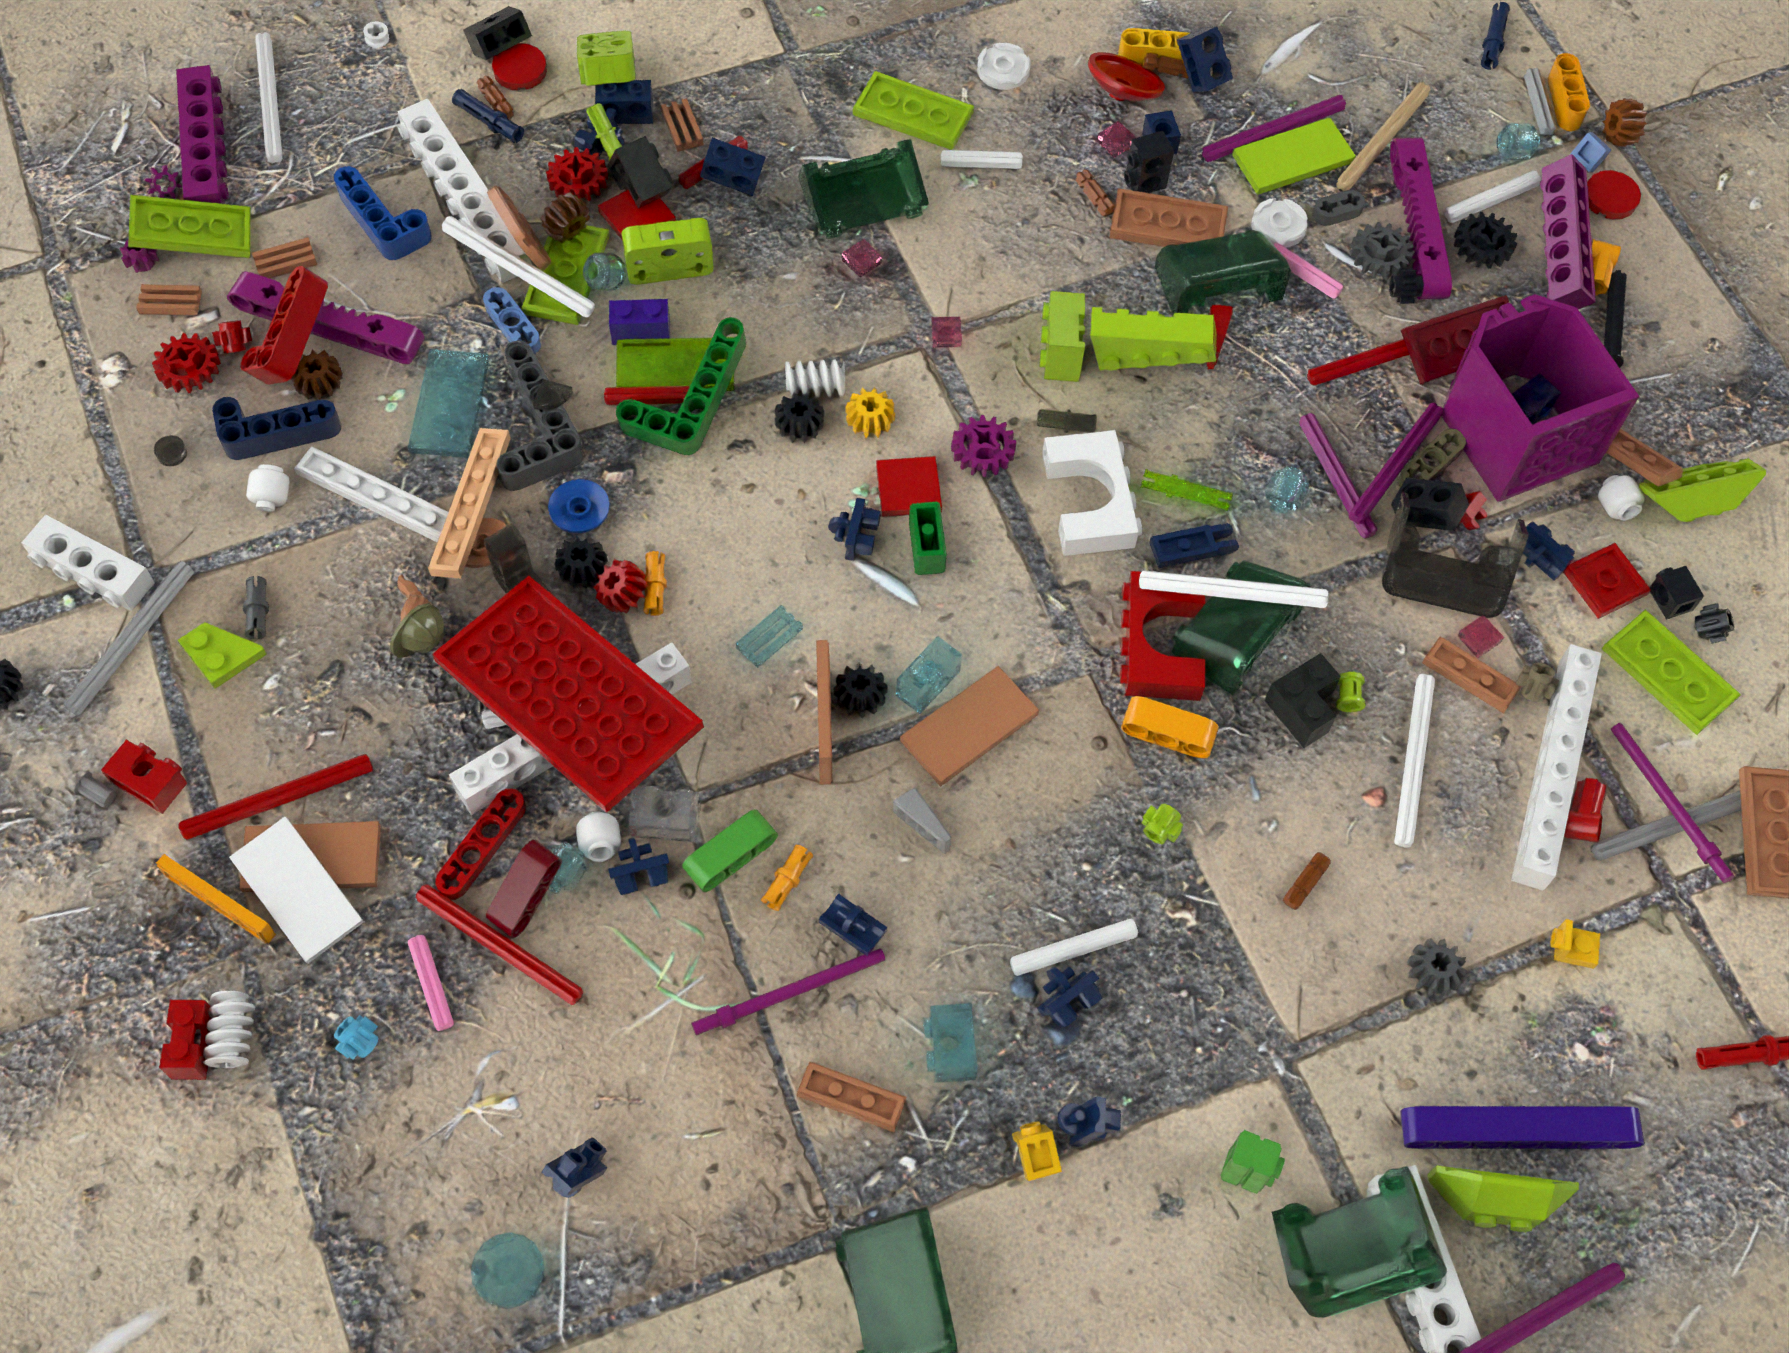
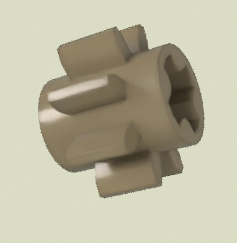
M1534 663L1532 667L1524 666L1516 685L1522 686L1520 692L1526 699L1540 702L1544 697L1549 700L1552 698L1560 681L1554 678L1555 671L1550 666L1544 663Z

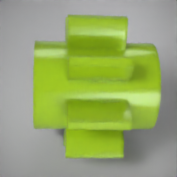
M1161 804L1158 809L1151 805L1142 817L1144 820L1141 823L1146 826L1143 829L1144 834L1157 844L1162 845L1167 839L1174 843L1182 832L1183 824L1179 822L1181 815L1170 805Z

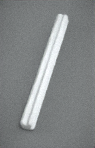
M264 32L263 34L258 33L255 38L265 153L267 161L273 164L275 162L280 163L283 158L272 40L270 34Z
M448 216L443 222L442 230L580 315L588 318L594 311V302L454 217Z
M1146 570L1141 572L1139 578L1140 588L1318 608H1326L1329 599L1328 590Z
M1419 674L1416 679L1395 833V844L1404 848H1410L1414 843L1435 678L1432 675Z

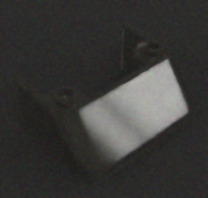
M1402 492L1387 544L1382 572V586L1384 590L1393 596L1485 618H1493L1501 614L1506 606L1529 536L1524 520H1517L1509 547L1490 545L1482 550L1478 562L1475 564L1418 550L1420 534L1416 527L1406 523L1410 511L1408 493Z

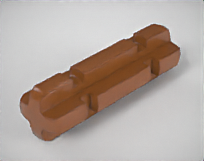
M1146 53L1143 60V67L1145 69L1154 71L1156 68L1157 72L1173 76L1181 74L1182 78L1189 79L1182 60L1162 55L1158 58L1157 54Z
M489 76L479 78L477 80L478 89L485 95L484 97L495 111H502L507 115V118H512L514 116L512 106L506 101L498 87L493 85L492 79Z
M1084 169L1082 172H1078L1076 175L1077 184L1084 188L1083 192L1095 207L1098 206L1097 210L1104 217L1112 214L1115 204L1107 197L1108 195L1099 183L1093 179L1094 177L1089 170Z
M1317 852L1313 856L1309 865L1305 867L1292 888L1288 890L1283 898V902L1294 910L1301 906L1305 897L1309 895L1322 874L1328 869L1331 864L1330 858L1321 852Z

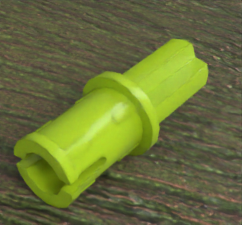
M597 103L587 109V114L597 132L595 137L600 139L610 161L614 151L622 146L614 131L616 127H612L602 104Z

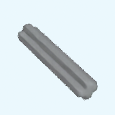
M1529 68L1526 70L1524 78L1539 131L1542 136H1551L1554 134V130H1556V124L1542 76L1538 68Z

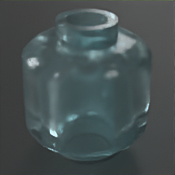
M1529 123L1507 124L1499 132L1496 140L1497 149L1504 158L1524 160L1533 156L1540 143L1537 129Z
M594 253L586 259L584 264V279L588 286L594 290L614 291L623 285L626 278L625 263L616 254Z
M1288 466L1281 470H1276L1272 474L1265 490V497L1271 503L1270 507L1283 514H1286L1288 510L1294 511L1301 508L1309 490V483L1305 479L1306 475L1302 471Z
M562 842L561 845H552L549 850L561 858L562 864L548 890L559 894L560 890L570 892L576 888L587 870V863L584 860L585 854L566 842Z

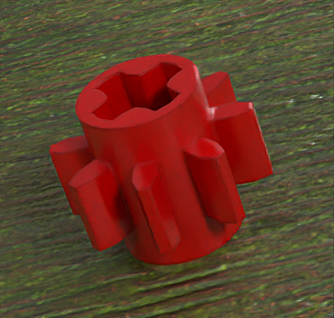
M241 320L218 323L219 331L212 332L214 345L223 346L224 353L245 351V343L252 341L250 327L243 328Z

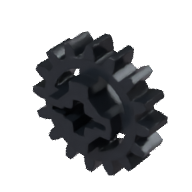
M1480 212L1477 218L1473 214H1469L1467 220L1462 219L1459 227H1457L1454 234L1456 239L1453 245L1454 247H1460L1457 253L1459 256H1467L1465 262L1469 263L1474 260L1476 261V267L1479 268L1482 263H1485L1487 268L1491 269L1493 263L1500 267L1504 260H1510L1517 246V242H1515L1517 233H1511L1512 224L1506 226L1503 224L1505 218L1502 217L1496 220L1494 213H1491L1489 217H1485V214Z

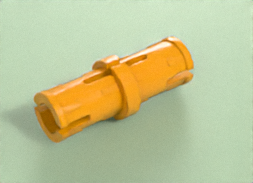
M651 551L645 555L646 577L644 580L649 586L645 589L643 611L648 615L651 609V616H658L664 613L663 593L664 588H667V580L664 578L665 554L661 552L658 558V551Z
M796 844L784 865L777 868L774 873L776 878L761 898L764 904L769 902L767 907L779 911L791 889L799 885L800 875L808 862L813 858V854L810 851L805 854L808 850L807 848Z

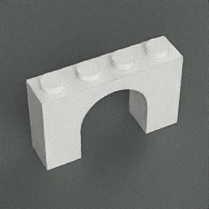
M1116 430L1045 438L1042 456L1047 479L1071 476L1092 477L1106 486L1112 498L1106 506L1098 510L1061 514L1058 532L1063 556L1135 548L1138 536L1142 535V524L1140 518L1135 517L1136 498L1134 492L1129 491L1130 471L1128 466L1124 467L1123 465L1124 445L1122 441H1118Z

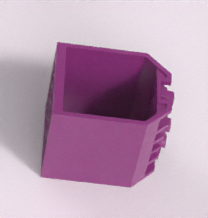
M1536 294L1521 300L1520 303L1526 311L1518 313L1511 303L1500 306L1498 311L1493 309L1482 314L1478 328L1473 332L1455 378L1451 382L1441 415L1449 429H1456L1465 437L1466 444L1463 450L1497 502L1599 464L1640 397L1578 308ZM1517 375L1536 381L1559 415L1532 425L1502 380Z

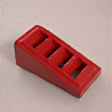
M1212 305L1209 309L1208 315H1214L1217 336L1216 362H1206L1208 369H1214V366L1217 364L1233 314L1232 306Z

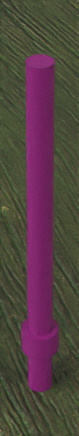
M1618 723L1611 728L1612 733L1698 849L1696 852L1704 864L1711 866L1722 883L1731 881L1735 876L1720 857L1722 852L1714 842L1708 841L1623 724Z
M879 948L872 951L868 957L864 954L730 1007L728 1004L716 1009L715 1014L692 1022V1028L696 1036L719 1026L724 1029L736 1024L735 1020L886 961L882 949Z

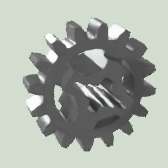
M1377 222L1375 228L1367 224L1364 231L1361 229L1357 231L1350 247L1352 248L1350 257L1355 258V266H1363L1361 271L1363 274L1369 270L1372 272V278H1375L1377 274H1381L1383 279H1387L1389 273L1392 276H1398V269H1407L1413 257L1411 252L1414 246L1408 243L1409 235H1400L1401 228L1394 231L1392 230V224L1389 223L1384 228L1380 222Z

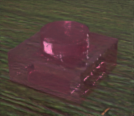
M1117 121L1098 133L1097 142L1115 158L1130 149L1132 139L1136 137Z
M863 239L842 253V261L861 278L882 264V256Z
M931 317L932 348L961 347L960 317Z
M1484 615L1461 629L1457 635L1477 658H1480L1499 645L1504 639V636Z

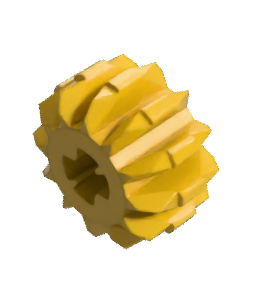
M862 387L860 395L852 393L850 402H847L845 406L848 426H853L855 434L863 431L865 438L869 436V433H874L879 438L881 431L889 432L891 423L895 421V404L893 399H888L886 391L878 394L875 387L871 392H867Z

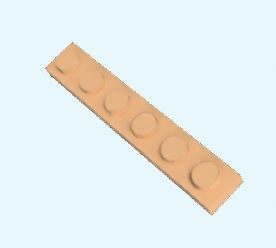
M479 428L428 567L431 576L461 579L499 473L497 460L506 453L511 440L508 430Z

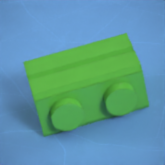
M1244 1130L1239 1134L1228 1151L1220 1175L1221 1179L1235 1186L1240 1183L1243 1189L1255 1194L1261 1192L1265 1185L1272 1187L1275 1178H1279L1285 1162V1158L1280 1157L1281 1144L1266 1138L1262 1141L1259 1135Z

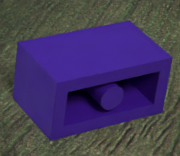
M668 299L609 300V329L612 345L670 344Z

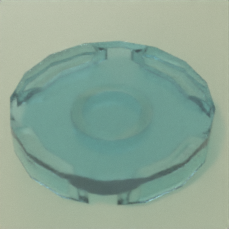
M510 1232L495 1235L483 1243L475 1254L471 1267L472 1284L479 1296L491 1305L505 1309L521 1306L532 1299L539 1290L538 1288L545 1274L544 1258L536 1244L524 1235Z

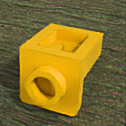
M1565 919L1558 928H1554L1550 945L1552 948H1555V961L1592 969L1598 965L1600 933L1573 928V920Z
M1031 1122L1020 1126L1021 1131L1012 1133L1013 1140L1018 1145L1024 1175L1028 1181L1062 1172L1053 1131L1049 1127L1041 1125L1040 1122Z

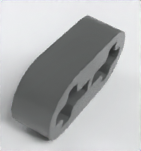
M1347 190L1323 197L1315 204L1312 215L1316 223L1323 226H1330L1354 219L1362 213L1365 198L1360 192L1355 190Z

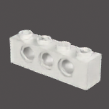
M46 514L21 542L29 553L27 558L32 563L41 568L45 565L48 566L58 577L65 581L69 579L76 581L78 586L89 594L93 595L96 592L102 595V598L115 608L121 605L132 611L155 583L146 567Z

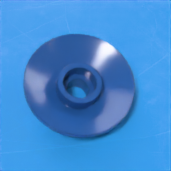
M585 479L571 480L561 484L551 494L548 502V511L553 523L560 529L570 533H585L596 529L605 521L610 509L606 491L597 483ZM580 509L585 510L581 513H575L577 510Z

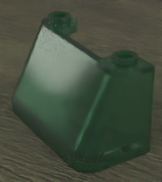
M911 139L897 142L898 148L890 150L884 148L877 154L831 165L826 162L822 164L821 168H818L817 162L802 165L798 174L799 182L820 235H826V239H832L843 234L842 231L906 216L907 219H913L923 215L922 210L928 207L929 202Z
M1255 230L1180 245H1168L1161 249L1155 261V269L1172 315L1174 313H1188V309L1195 304L1198 307H1203L1206 297L1254 288L1258 296L1264 295L1266 292L1269 302L1283 300L1291 275V268L1285 257L1261 231Z
M1243 560L1240 564L1234 562L1226 574L1227 579L1313 587L1303 579ZM1212 596L1187 626L1182 624L1177 629L1172 638L1175 641L1172 654L1176 657L1205 659V677L1233 696L1243 683L1241 681L1242 676H1245L1248 671L1252 670L1257 658L1285 624H1289L1292 620L1295 621L1305 606Z
M1408 1166L1386 1171L1378 1181L1379 1194L1314 1215L1307 1206L1291 1203L1282 1209L1271 1212L1289 1287L1309 1315L1317 1318L1333 1316L1434 1283L1446 1275L1447 1268L1416 1182Z
M928 1208L913 1209L841 1232V1239L835 1240L839 1262L846 1261L849 1270L862 1337L863 1349L857 1350L856 1353H958L955 1331Z

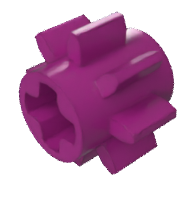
M167 165L161 167V172H157L155 168L151 167L150 172L153 175L151 178L143 179V181L150 183L151 186L147 193L152 194L156 192L159 198H164V194H168L171 198H176L173 192L174 189L182 187L181 184L175 181L179 173H167ZM164 175V179L169 181V187H164L163 191H161V186L156 185V180L162 179Z
M128 240L125 242L124 247H120L123 255L121 259L125 267L133 266L136 273L151 270L155 262L159 261L156 253L157 249L128 247Z

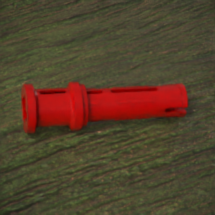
M1764 1035L1758 1041L1697 1048L1696 1061L1701 1070L1763 1062L1766 1065L1774 1066L1779 1061L1789 1060V1036L1774 1038L1771 1035Z

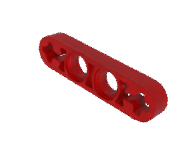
M513 788L504 789L496 795L438 872L435 884L441 894L450 900L461 898L523 817L526 811V804L523 795L518 790ZM515 800L517 807L515 809L509 807L506 810L504 803H511ZM503 814H504L505 820H506L507 822H504V821L501 819V816H502ZM486 825H498L500 827L499 833L493 838L484 837L482 830ZM469 850H477L481 853L479 860L474 864H466L462 861L463 855ZM456 865L462 870L460 873H458ZM456 878L459 885L457 887L450 886L447 889L445 881L447 879L453 881Z

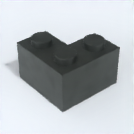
M646 136L616 149L607 165L619 189L628 188L637 208L668 195L672 188V178L668 170L661 167L658 161V151L652 142H648Z
M1320 653L1271 684L1264 701L1303 748L1329 733L1336 715L1323 699L1333 694L1341 676Z

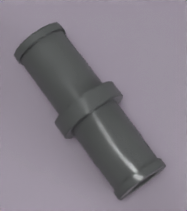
M254 576L246 579V601L243 603V612L246 614L245 635L250 639H254L255 628L258 631V639L266 636V614L269 612V604L266 601L267 581L260 576H257V587L254 585Z

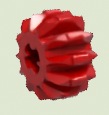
M614 559L611 566L604 565V573L602 575H596L599 583L593 587L597 592L595 598L611 612L618 613L620 611L621 613H628L630 607L638 608L637 601L639 598H645L642 591L649 586L644 580L646 574L631 561H618Z

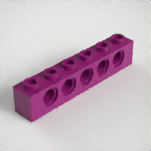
M210 65L176 69L183 198L189 201L225 204V200L229 199V192L226 182L223 181V178H227L228 174L225 161L222 160V156H226V148L220 136L225 134L222 118H219V114H223L222 101L218 97V93H222L219 76L213 75Z
M1571 154L1542 168L1540 186L1543 191L1544 202H1542L1541 206L1545 216L1543 232L1546 236L1544 253L1547 258L1548 267L1545 270L1549 284L1547 298L1576 307L1579 310L1596 303L1587 172L1586 168Z

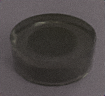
M169 435L162 437L156 442L154 454L162 465L176 466L185 460L187 448L181 438Z

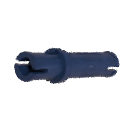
M1500 2L1499 9L1498 3H1495L1492 8L1488 34L1482 44L1484 52L1481 66L1487 70H1491L1492 62L1493 69L1498 66L1499 55L1504 49L1505 42H1503V37L1510 11V6L1506 2Z
M458 89L453 94L452 103L485 123L493 133H500L513 143H518L522 139L524 128L509 120L502 111L493 110L464 89Z

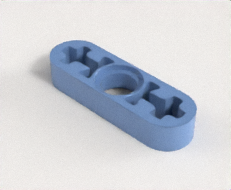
M500 287L487 290L483 296L486 312L509 343L517 340L522 341L520 334L523 333L527 341H532L529 345L534 354H536L541 347L539 334L510 294ZM493 301L502 302L504 309L500 310L499 305ZM510 317H516L520 320L514 326L504 324L505 320Z

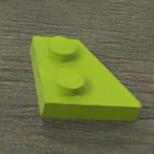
M205 622L178 639L181 647L214 689L267 655L261 645Z

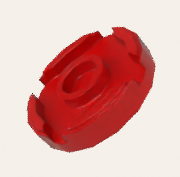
M518 43L493 57L492 70L495 80L502 87L510 90H518V88L525 87V90L531 89L540 84L547 73V63L544 54L537 47L530 44Z
M1614 170L1600 171L1593 174L1587 181L1589 209L1597 215L1600 212L1606 215L1605 218L1623 219L1632 215L1640 203L1641 192L1639 186L1631 177L1622 172Z

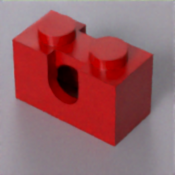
M126 739L101 771L111 784L163 814L187 784L180 773L182 768L169 758H165L164 761L156 759V752L144 743L140 742L137 746Z
M170 1000L166 1024L172 1029L171 1041L169 1044H163L159 1068L171 1080H206L208 1066L203 1063L207 1059L204 1057L203 1051L209 1046L205 1042V1037L210 1033L207 1029V1023L212 1018L208 1014L211 1006L206 1000ZM197 1029L201 1032L200 1045L194 1044Z

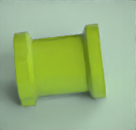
M1358 672L1340 673L1341 678L1337 684L1340 697L1336 702L1337 709L1343 712L1363 710L1366 706L1365 699L1362 698V685L1365 683V677Z

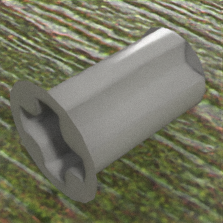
M91 772L83 775L74 789L75 795L82 794L104 808H108L117 796L116 791L94 779Z

